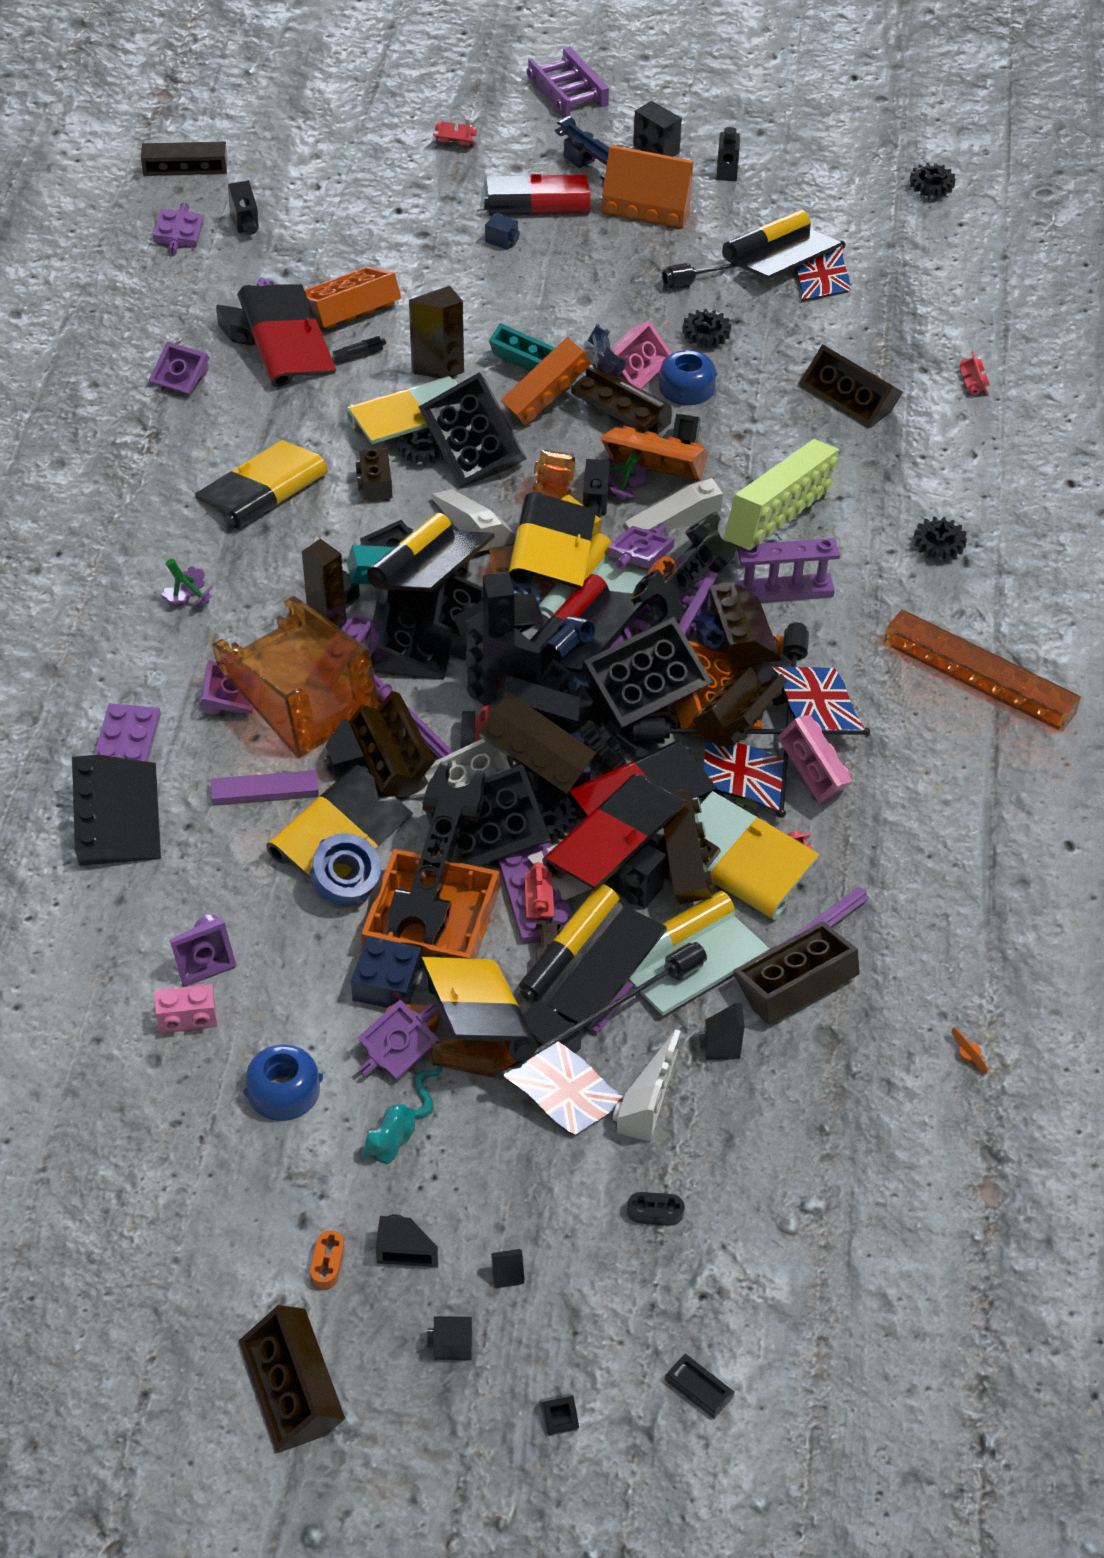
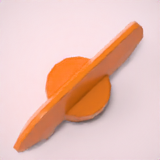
M956 1027L952 1028L951 1033L954 1040L960 1046L959 1054L962 1060L967 1063L974 1062L977 1069L987 1074L988 1068L980 1055V1047L976 1043L969 1042Z

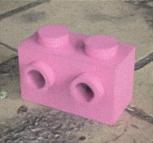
M196 984L189 987H168L162 990H155L156 1018L160 1033L217 1027L216 1003L212 984Z

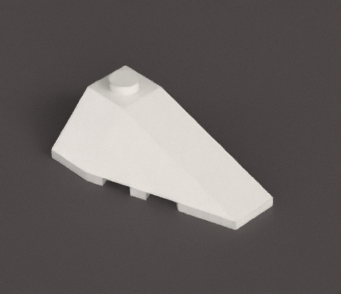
M712 478L678 487L625 521V526L627 529L631 526L651 530L661 523V525H665L666 531L700 521L716 511L720 515L723 493Z
M453 489L431 495L434 502L459 531L494 533L495 538L480 551L514 544L515 532L488 508Z
M481 739L436 760L425 774V777L429 783L440 762H447L450 767L448 784L454 788H460L470 783L477 770L485 771L486 777L513 768L514 764L510 757L484 739ZM428 784L419 792L410 795V799L424 797Z
M675 1030L627 1090L622 1105L616 1104L613 1121L617 1122V1134L651 1142L679 1050L681 1031Z

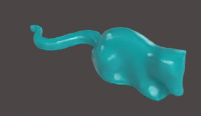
M438 1066L436 1070H423L417 1074L415 1088L424 1102L420 1109L414 1110L406 1105L396 1104L389 1106L385 1110L384 1121L379 1128L367 1132L365 1146L362 1150L363 1158L372 1156L374 1159L385 1164H389L395 1159L399 1147L408 1142L414 1133L415 1119L426 1118L432 1113V1097L423 1085V1081L427 1077L439 1076L442 1067Z

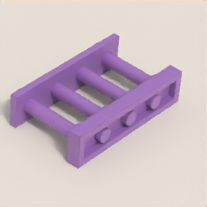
M571 47L563 48L562 60L539 66L532 58L528 59V68L526 70L528 78L535 83L565 117L570 116V106L591 99L595 100L601 107L609 105V87ZM562 68L567 70V72L550 77L546 74ZM572 78L577 80V82L561 87L556 85V83ZM580 89L587 91L569 98L565 95Z
M835 538L761 543L751 550L737 545L740 564L745 566L744 579L734 580V582L757 596L761 603L834 597L835 589L831 574L827 573L829 560L840 559ZM818 561L817 574L803 575L804 562ZM794 562L792 576L778 577L780 563ZM770 564L768 578H754L755 565Z
M709 571L704 580H697L692 585L691 589L697 590L695 596L683 595L679 599L682 605L687 606V611L676 621L688 641L696 629L695 617L703 615L710 604L709 586L717 585L718 573ZM648 604L627 625L631 635L635 629L642 631L650 629V623L641 620L645 612L652 614Z

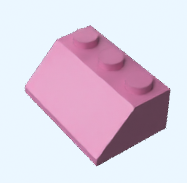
M650 320L632 327L611 347V350L617 356L627 359L624 371L616 376L640 389L660 371L662 362L672 354Z
M811 715L794 719L777 737L818 803L843 791L853 782L849 770L842 765L836 755L835 748L828 743L822 733L821 726L814 721Z

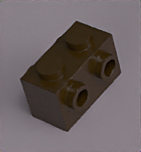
M388 449L359 450L360 460H355L356 475L361 474L360 477H357L358 491H363L364 500L393 498Z

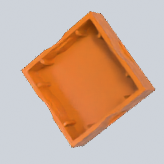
M393 849L382 878L381 891L372 904L361 933L362 949L367 936L421 947L422 957H435L438 954L443 958L476 959L500 891L499 871L464 863H450L440 894V899L448 900L452 903L449 920L437 945H429L424 943L425 927L420 924H410L405 927L400 938L394 937L393 932H389L387 935L389 908L397 888L411 891L422 855ZM427 877L424 879L423 885H432L436 878Z

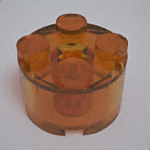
M541 450L539 461L536 460L534 466V475H538L537 482L535 481L533 492L562 499L568 494L570 495L572 488L567 487L574 480V454Z

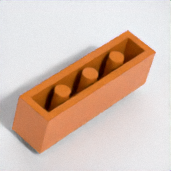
M566 337L501 399V402L510 414L522 425L526 426L547 405L551 404L564 389L568 388L581 373L585 372L592 363L586 353L571 339Z

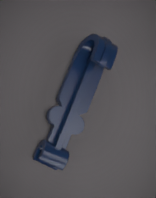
M570 116L557 122L561 126L555 129L557 135H567L573 139L574 145L583 146V150L607 166L608 146L598 139H593L592 133L583 132L576 127L575 120ZM605 173L600 176L602 180H605Z
M596 324L588 338V342L594 345L592 354L594 355L595 365L606 373L620 375L626 367L627 359L625 357L624 359L620 358L611 350L608 338L610 331L608 329L604 330L599 324Z

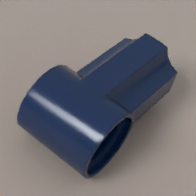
M703 614L695 617L698 643L708 645L711 649L720 648L722 642L725 641V633L718 624L717 615Z
M568 616L563 621L562 629L547 642L545 646L547 653L554 660L561 661L581 642L588 643L593 639L596 629L595 624L587 619Z

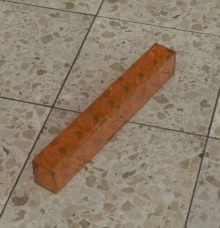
M901 609L887 626L884 640L885 645L1061 732L1064 731L1077 713L1081 696L914 614Z

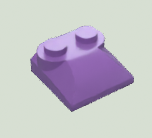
M167 341L148 381L190 395L198 380L204 377L209 370L207 363L209 356L207 353Z
M208 660L199 701L201 709L212 715L220 714L223 710L252 714L259 672Z
M205 915L196 922L194 928L170 939L183 986L237 966L222 917Z

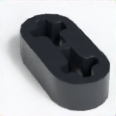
M462 711L461 749L475 742V711Z
M636 1192L629 1197L627 1202L628 1217L633 1222L640 1224L676 1225L681 1222L684 1216V1202L679 1196L674 1194ZM640 1203L644 1204L643 1212H639L637 1209ZM668 1206H674V1214L668 1213Z

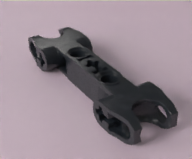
M717 511L692 524L686 530L685 534L692 544L663 575L659 569H656L644 576L636 585L630 600L634 606L639 602H646L652 611V620L649 628L672 617L679 620L686 612L679 599L692 587L707 568L715 573L724 568L734 558L737 545L726 542L721 538L718 532V524L721 518Z
M443 761L440 762L436 772L429 781L423 800V811L434 813V817L411 891L396 889L389 908L387 935L389 932H393L394 937L400 938L405 927L410 924H420L425 927L424 943L434 946L437 945L445 931L451 912V901L440 899V894L463 820L477 823L483 807L486 778L485 771L477 770L467 786L454 788L448 784L450 776L449 763ZM444 826L451 827L450 832L447 834L438 833L439 829ZM438 844L440 845V851L442 855H437L439 851ZM427 877L436 878L432 885H423V881Z

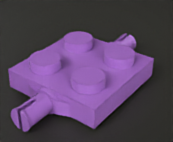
M181 203L179 211L161 208L153 234V242L169 245L168 253L172 255V251L173 255H176L178 247H197L203 224V214L188 212L189 205L185 203V206L184 203Z
M661 523L651 530L631 526L607 547V555L618 559L615 561V566L618 569H623L628 563L650 569L655 561L665 556L674 548V539L662 535L666 531V527L664 524L661 525Z
M399 1000L366 1029L357 1039L368 1051L370 1058L358 1068L360 1073L367 1077L379 1066L398 1081L437 1046L440 1041L429 1030L427 1021L439 1012L434 1004L430 1002L418 1014L410 1010Z

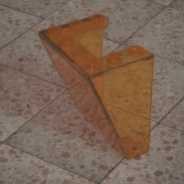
M293 596L284 601L285 606L289 608L288 616L286 618L282 616L276 617L277 629L245 648L234 642L231 644L232 649H230L229 643L223 638L212 644L219 669L294 755L300 758L329 740L340 722L344 719L349 721L361 704L378 709L380 703L369 648Z

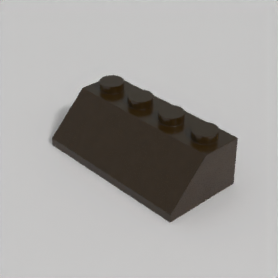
M450 285L409 299L412 372L439 379L464 373L463 300Z
M823 344L799 382L803 387L869 427L874 426L892 412L903 391Z
M735 582L709 586L711 612L717 615L718 624L725 633V641L722 644L730 668L763 664L764 661L769 663L781 661L780 653L759 598Z
M510 692L498 704L478 732L479 737L518 764H523L528 771L565 797L596 754L595 751Z
M822 921L734 969L733 974L752 1010L770 1025L859 975L858 949Z
M277 1305L239 1340L276 1451L283 1452L326 1436L346 1418L306 1309Z

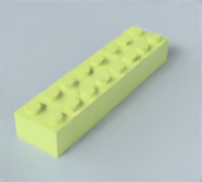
M813 439L736 493L723 539L751 550L757 544H761L765 538L770 537L777 529H781L786 522H790L794 516L800 514L807 506L810 507L815 500H819L823 494L830 491L833 484L831 476L839 463V458H837L839 449Z

